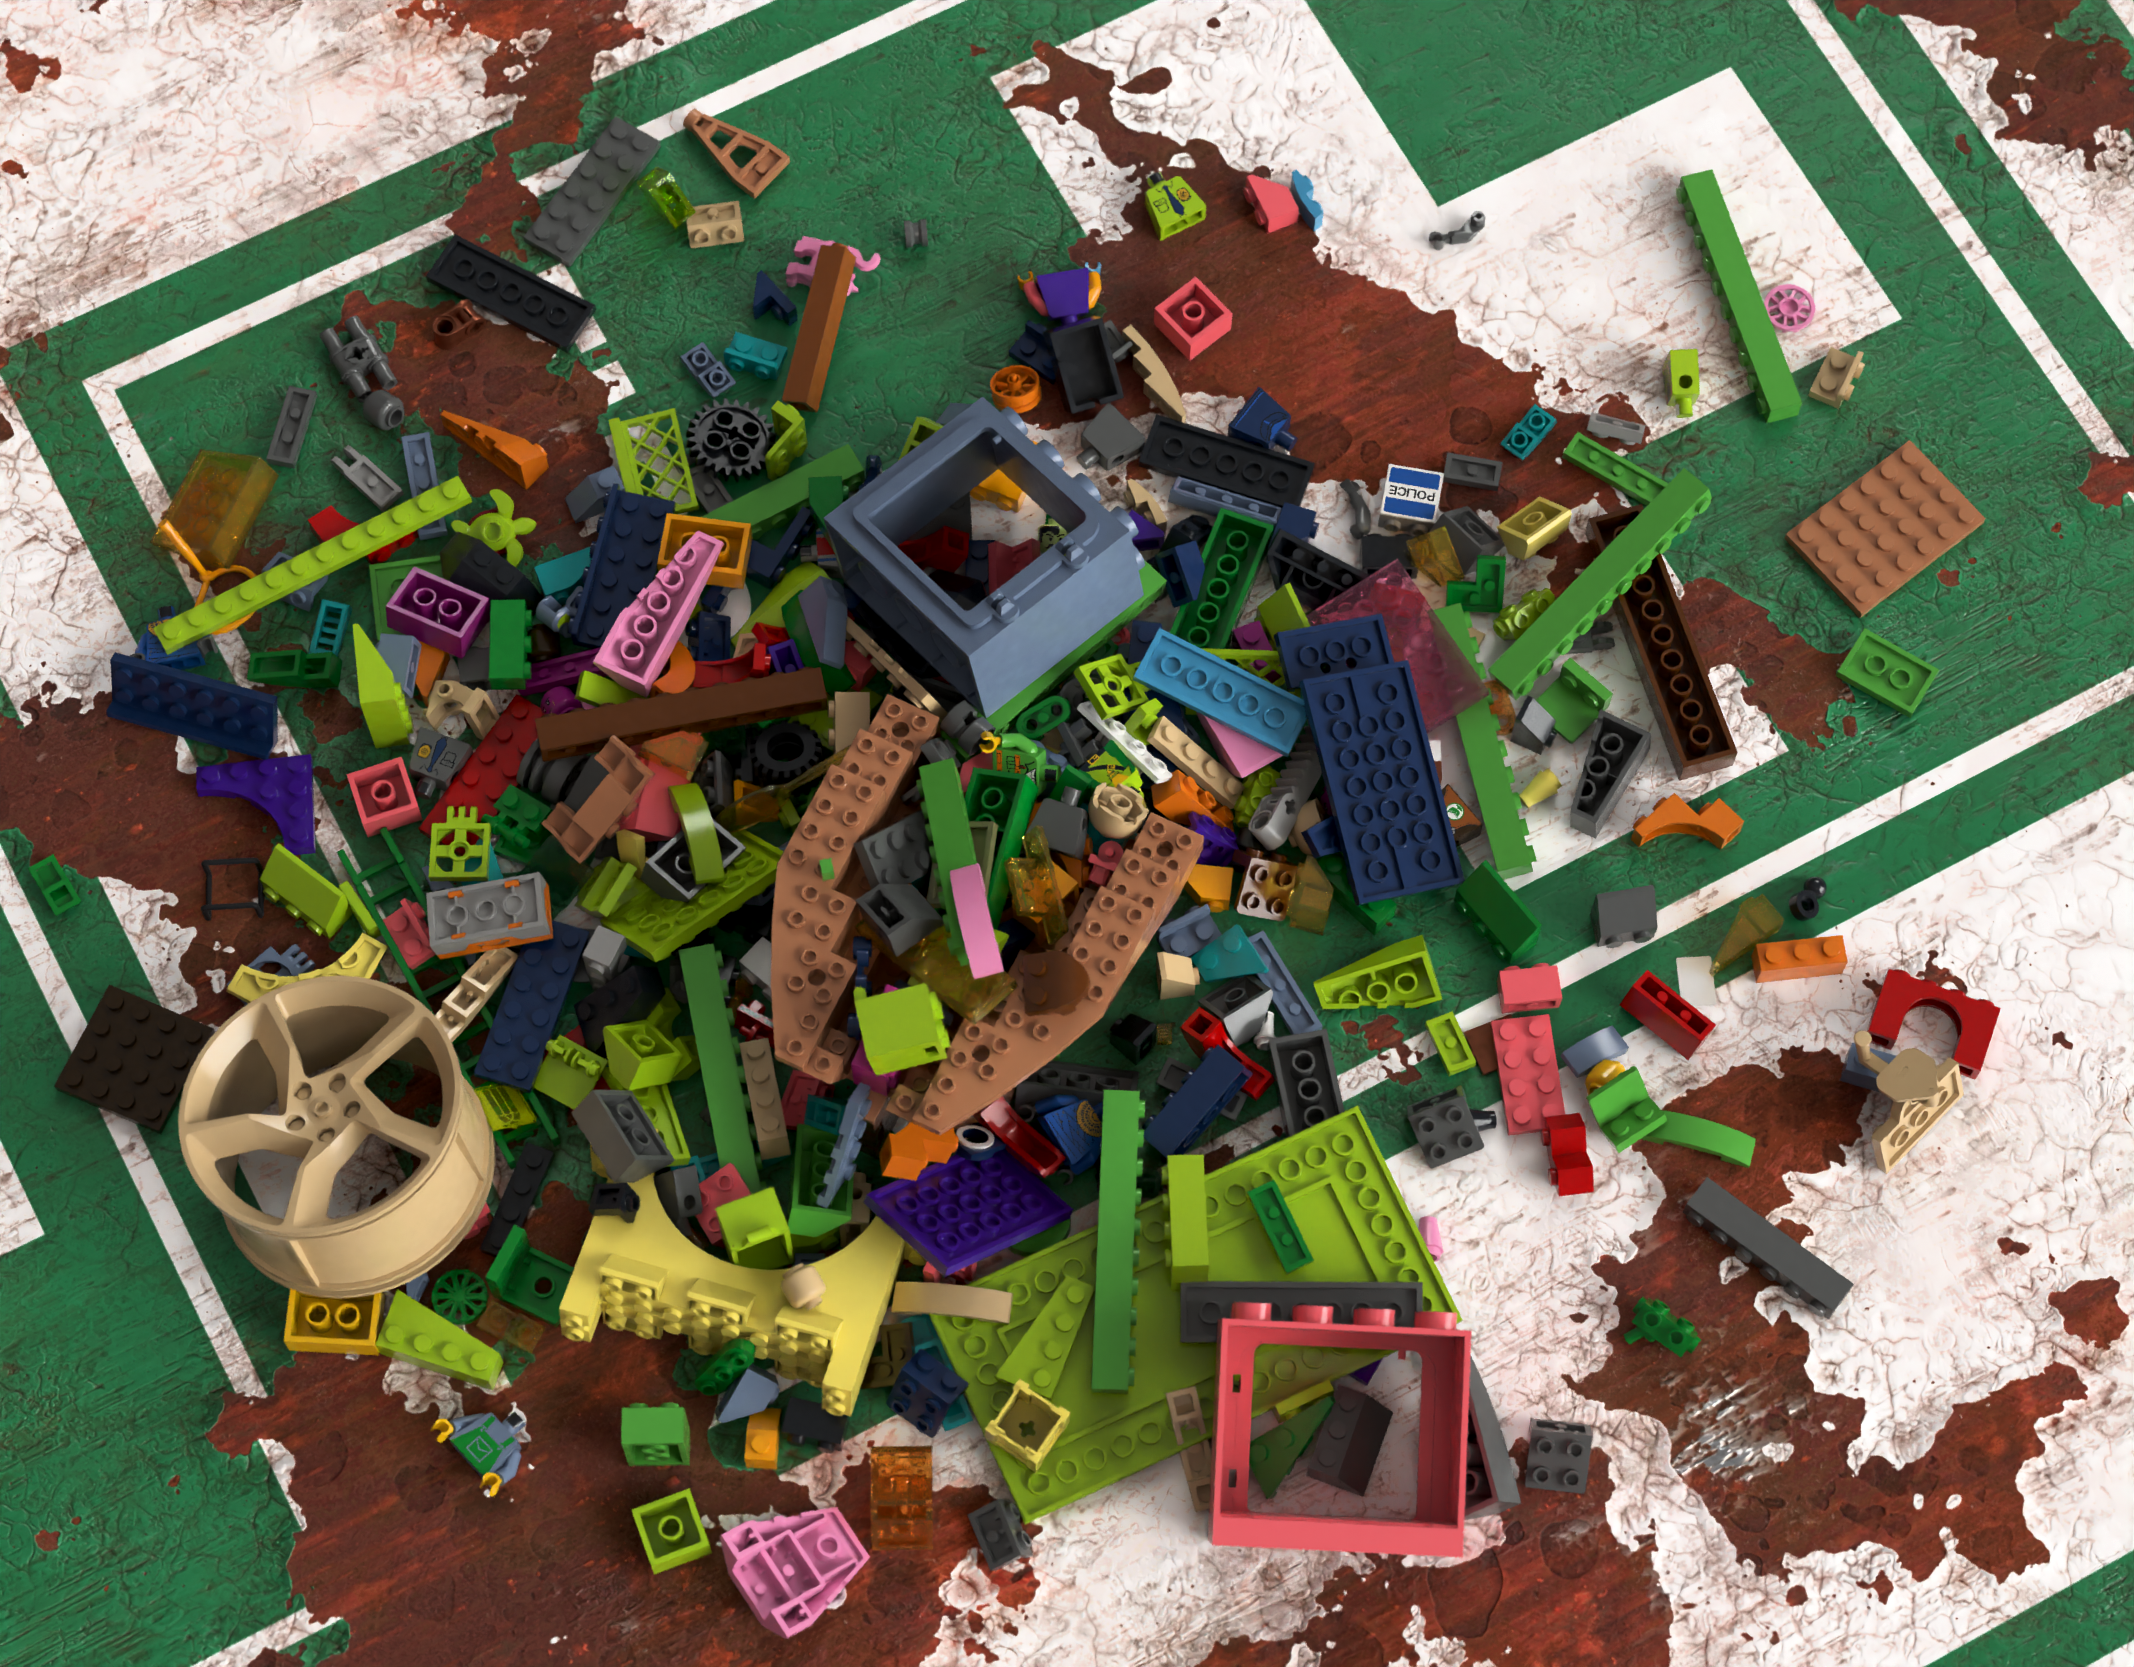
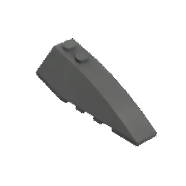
M1470 1356L1464 1521L1499 1514L1521 1504L1500 1424L1472 1356Z

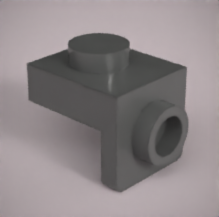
M1110 319L1104 322L1113 359L1115 363H1118L1129 355L1127 350L1133 346L1131 340L1127 342L1124 340Z

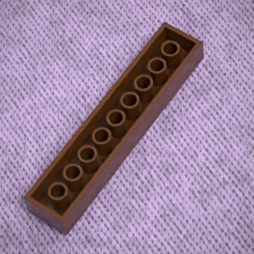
M1642 504L1588 519L1585 535L1595 559L1644 510ZM1659 553L1652 560L1650 568L1644 574L1639 573L1632 580L1629 590L1622 595L1619 594L1612 601V606L1678 780L1680 781L1733 766L1738 752L1662 555Z

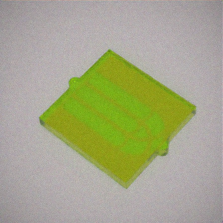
M490 1083L489 1086L473 1089L481 1102L487 1122L493 1131L511 1127L517 1129L520 1125L535 1123L537 1118L519 1090Z

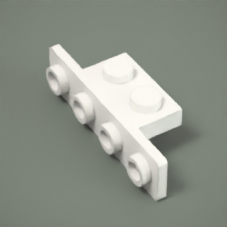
M1091 701L1078 705L1077 710L1100 730L1094 740L1099 741L1102 746L1113 740L1136 767L1139 775L1144 772L1157 784L1171 779L1173 775L1167 770L1166 764L1154 758L1141 741L1134 739L1126 731V727L1122 723L1114 720L1112 717L1101 720Z

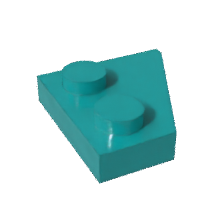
M1238 924L1190 957L1194 965L1198 967V971L1204 980L1208 983L1222 981L1226 978L1235 979L1244 977V975L1265 974L1269 972L1260 955Z

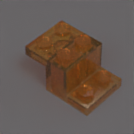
M871 1446L870 1502L872 1550H933L932 1446Z

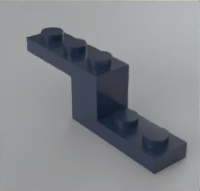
M801 508L774 550L752 539L746 573L747 578L770 590L775 582L779 583L786 572V565L790 560L793 561L797 557L801 542L804 538H809L814 530L815 523L809 509ZM712 585L701 601L702 611L714 614L718 611L722 612L728 602L727 596L732 589L736 590L737 588Z

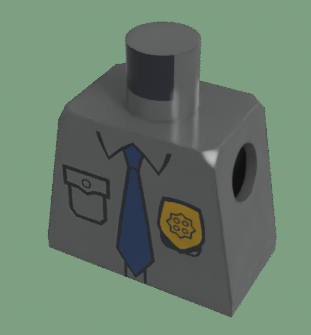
M420 727L409 765L412 779L418 781L414 794L422 799L429 800L435 788L446 791L472 756L471 745Z

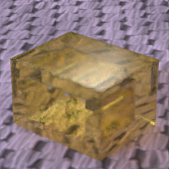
M1172 1023L1157 1024V1045H1171Z

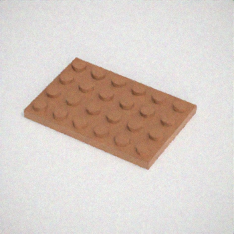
M1909 440L1786 533L1784 539L1850 609L1861 618L1981 526L1986 518Z

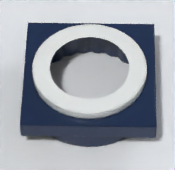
M979 1122L954 1129L955 1135L958 1136L959 1140L955 1153L962 1158L983 1161L993 1157L995 1152L1005 1149L1006 1144ZM964 1138H976L985 1142L972 1143Z

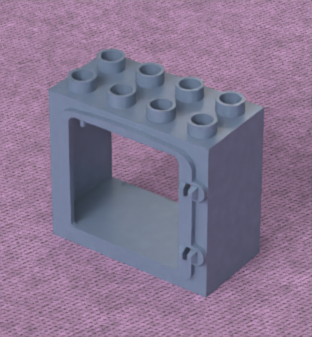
M981 397L826 515L824 522L844 583L987 719L1140 599L1144 593L1139 570L1145 567V561L1141 553L1133 545L1132 538L1138 534V528L1129 514L1119 506L1109 512L1099 503L1101 495L1094 483L1085 474L1079 473L1072 478L1062 469L1064 467L1063 459L1050 442L1043 439L1035 445L1026 436L1028 434L1027 427L1016 411L1007 406L999 412L984 397ZM999 469L1069 534L974 608L965 611L897 546Z

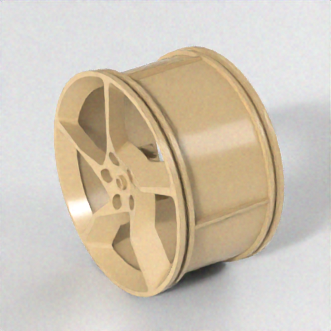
M356 976L316 977L284 985L253 1000L231 1016L208 1040L190 1069L183 1088L178 1117L179 1139L186 1165L196 1184L205 1196L222 1212L234 1242L246 1259L271 1280L303 1294L327 1298H354L373 1295L396 1288L426 1273L459 1245L478 1219L486 1203L495 1169L494 1135L485 1115V1107L476 1091L463 1077L457 1054L442 1024L420 1001L392 985L377 980ZM387 1059L409 1062L435 1073L441 1078L443 1092L442 1113L439 1125L432 1128L394 1114L366 1087L365 1079ZM337 1064L314 1077L307 1076L324 1067ZM278 1097L279 1115L262 1114L269 1104ZM369 1134H374L382 1140L421 1159L420 1165L413 1174L384 1199L366 1209L335 1219H330L327 1216L335 1174L349 1160ZM264 1149L304 1158L298 1169L284 1219L263 1213L235 1195V1176L240 1154Z

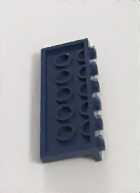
M613 483L611 492H606L604 498L605 514L604 517H599L597 523L598 539L597 542L593 541L590 547L589 557L592 558L590 567L586 566L583 572L582 583H585L583 592L577 593L575 601L577 613L575 617L570 618L568 625V634H571L573 645L591 649L600 648L619 614L625 607L628 608L637 598L643 588L646 589L656 578L666 514H674L676 508L675 501L620 491V486L616 483Z
M116 652L110 659L112 702L106 710L108 717L265 760L269 758L278 742L277 696Z

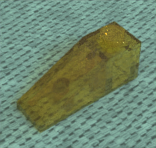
M1764 894L1755 899L1751 896L1739 905L1740 910L1709 970V974L1712 977L1754 949L1756 944H1761L1780 931L1784 919Z

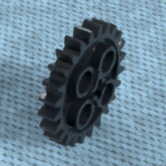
M724 398L723 405H719L716 400H713L711 408L704 404L702 412L696 411L694 419H690L686 433L688 438L686 447L691 448L690 457H697L696 466L705 465L704 473L710 470L714 471L713 478L716 479L719 474H723L725 482L728 481L729 476H733L735 481L739 482L740 475H743L747 480H750L752 473L759 476L761 468L766 470L765 456L774 446L777 436L776 433L772 432L773 423L765 424L768 416L762 415L759 417L758 407L752 411L749 410V402H746L742 407L739 406L738 399H735L733 405H729L727 398ZM709 444H714L718 447H712Z

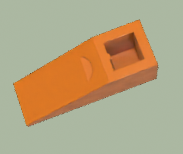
M1177 769L1172 772L1173 776L1169 781L1159 784L1155 783L1151 786L1154 807L1172 822L1191 826L1188 815L1194 811L1201 816H1208L1216 825L1221 828L1227 827L1234 833L1232 822L1234 816L1231 810L1225 805L1222 806L1209 791H1204L1192 777H1187L1180 770Z

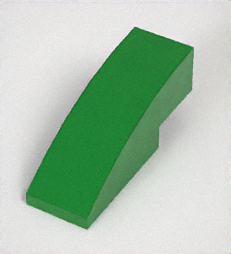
M302 649L251 653L247 680L287 687H339L342 660L333 652L306 654Z

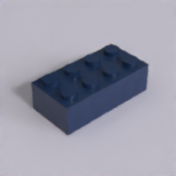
M1217 1045L1215 1048L1210 1047L1200 1059L1202 1064L1196 1071L1191 1069L1181 1081L1183 1086L1176 1094L1171 1092L1163 1101L1162 1106L1164 1108L1157 1116L1154 1114L1150 1116L1142 1126L1144 1129V1139L1166 1158L1167 1155H1184L1253 1075L1250 1070L1220 1045Z

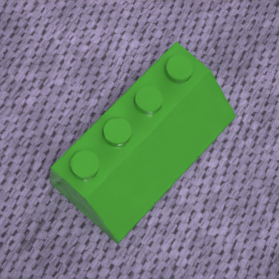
M799 1123L797 1124L792 1145L787 1224L790 1234L817 1237L851 1221L854 1174L850 1181L845 1180L828 1208L816 1204L819 1194L822 1193L827 1185L823 1183V1180L833 1160L831 1154L839 1135Z

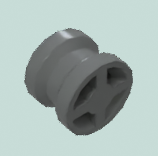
M920 219L915 223H912L910 220L904 221L906 248H912L915 244H920L923 247L928 246L926 219Z

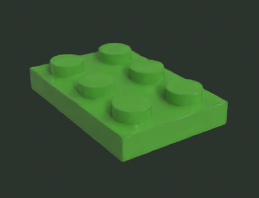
M1864 628L1839 668L1836 677L1911 718L1937 676L1939 669Z

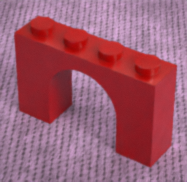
M1888 969L1866 1030L1871 1035V1043L1892 1050L1904 1016L1908 1012L1919 1007L1936 1008L1949 1016L1955 1025L1957 1040L1951 1058L1958 1062L1960 1075L1976 1080L1982 1069L2001 1008L1994 1006L1989 1000H1976L1968 997L1960 990H1948L1939 987L1932 980H1919L1911 977L1906 971Z

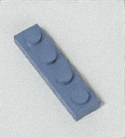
M429 432L401 437L412 498L439 485ZM445 516L418 529L420 540L448 535Z
M1264 930L1249 937L1248 939L1269 969V972L1265 974L1257 973L1254 975L1272 989L1273 996L1271 1002L1291 1035L1322 1030L1321 1022Z

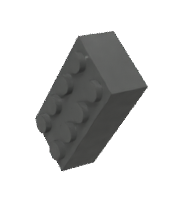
M1327 1029L1269 1039L1267 1053L1271 1071L1275 1078L1274 1085L1286 1138L1345 1111Z

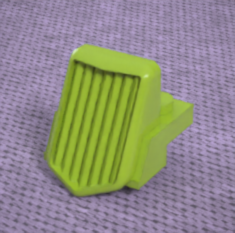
M612 856L604 857L601 864L595 866L580 878L577 902L574 906L595 918L612 916L620 906L646 890L648 886L634 876L637 867L631 863H621Z

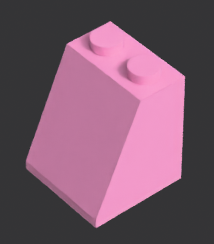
M1198 712L1196 713L1222 766L1234 776L1244 778L1283 756Z

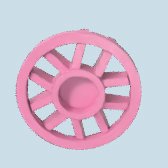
M1784 284L1777 286L1767 294L1764 301L1772 325L1782 330L1783 333H1786V331L1796 333L1798 330L1805 328L1811 323L1815 314V303L1812 296L1805 289L1796 285ZM1784 290H1791L1793 292L1788 297ZM1797 292L1803 295L1799 300L1794 298ZM1778 293L1782 298L1781 301L1774 294ZM1807 299L1809 306L1802 305V303ZM1769 300L1774 304L1773 306L1768 307ZM1800 311L1810 313L1809 317L1800 313ZM1771 312H1778V314L1774 316L1770 315ZM1783 319L1782 324L1778 323L1777 321ZM1797 319L1803 321V323L1798 325ZM1787 320H1792L1793 326H1787Z

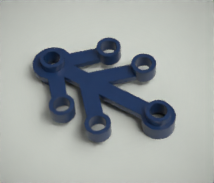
M854 936L853 960H857L855 988L863 987L867 997H871L872 981H868L867 975L864 974L865 967H869V957H872V939H866V936ZM857 1011L856 1013H849L848 1038H855L856 1041H861L862 1034Z

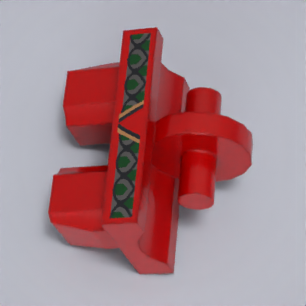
M753 1000L747 1006L741 1003L737 1009L734 1027L739 1029V1033L746 1037L745 1042L768 1038L770 1047L775 1049L773 1018L771 1020L764 1016L766 1011L764 1004L757 1000Z

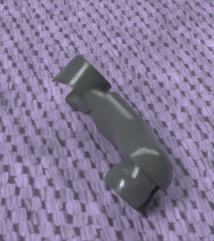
M1475 211L1459 230L1449 231L1448 234L1431 232L1428 240L1434 241L1433 248L1437 251L1441 250L1445 243L1450 245L1469 243L1484 228L1486 216L1481 211Z
M1346 479L1339 485L1349 495L1350 503L1355 510L1356 524L1350 527V533L1355 539H1361V536L1367 535L1370 532L1371 513L1362 495H1359L1357 492L1360 490L1359 484Z

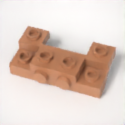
M615 735L609 738L608 743L594 757L610 774L606 775L577 813L563 801H560L547 819L541 823L556 837L566 852L580 864L586 861L606 837L611 839L621 827L617 823L623 816L629 817L637 808L638 804L635 801L641 795L640 792L655 775L652 770L635 757L636 753Z

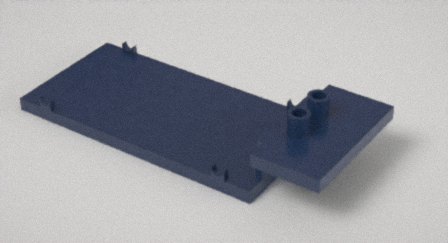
M1382 613L1276 633L1274 639L1287 690L1301 688L1305 704L1303 705L1306 713L1305 717H1308L1347 869L1345 874L1348 878V885H1351L1355 905L1359 906L1463 884L1465 879L1409 661L1394 662Z

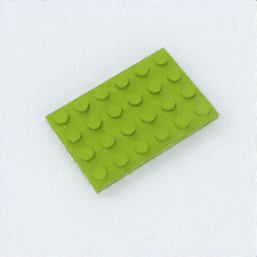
M737 827L730 834L742 843L746 850L724 869L725 879L723 881L710 882L689 902L661 898L648 887L620 906L612 916L608 915L601 919L600 923L602 927L625 936L627 945L655 963L664 960L671 955L672 951L694 940L697 934L706 928L715 926L719 919L741 908L744 902L753 896L763 893L766 887L776 881L777 863L784 851L745 829Z

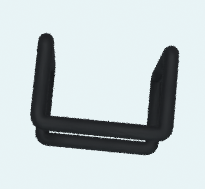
M258 858L214 859L201 862L206 874V905L201 906V911L207 921L211 920L212 910L254 908L257 916L263 918L264 887L260 878L264 870ZM255 864L258 871V903L212 904V873L209 866Z

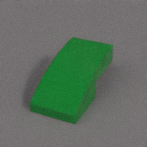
M54 854L28 868L56 917L82 903Z

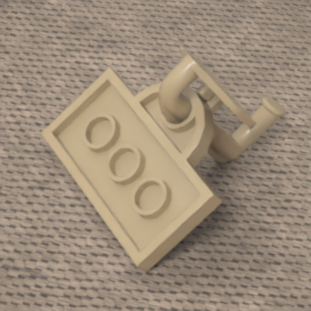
M1861 1030L1854 1035L1858 1060L1863 1066L1878 1075L1876 1079L1878 1090L1893 1100L1891 1117L1884 1124L1878 1125L1871 1136L1877 1167L1887 1174L1964 1095L1959 1064L1952 1058L1948 1057L1942 1065L1936 1066L1934 1059L1916 1048H1908L1901 1051L1888 1064L1870 1052L1871 1035L1867 1031Z

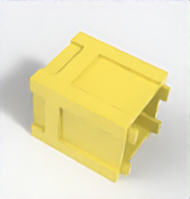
M1019 1378L1012 1388L1011 1397L995 1421L991 1420L986 1427L985 1439L995 1446H999L1036 1473L1050 1449L1069 1424L1071 1412L1062 1406L1056 1407L1029 1389L1030 1385ZM1029 1422H1032L1034 1424L1033 1430L1036 1432L1035 1435L1028 1434L1026 1438L1022 1437V1429L1019 1426L1022 1423L1027 1425Z

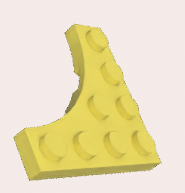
M362 933L356 943L344 955L338 958L336 962L321 970L317 969L308 973L298 974V976H278L260 972L241 964L226 992L249 1004L272 990L305 979L324 976H356L370 979L386 953L388 946Z

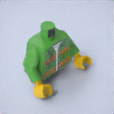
M989 731L981 733L980 736L983 740H991L988 744H980L979 746L985 753L992 752L993 770L1026 774L1039 788L1035 800L1046 789L1047 782H1058L1061 776V767L1059 765L1046 764L1045 749L1037 747L1033 741L1023 734L1004 733L994 737Z

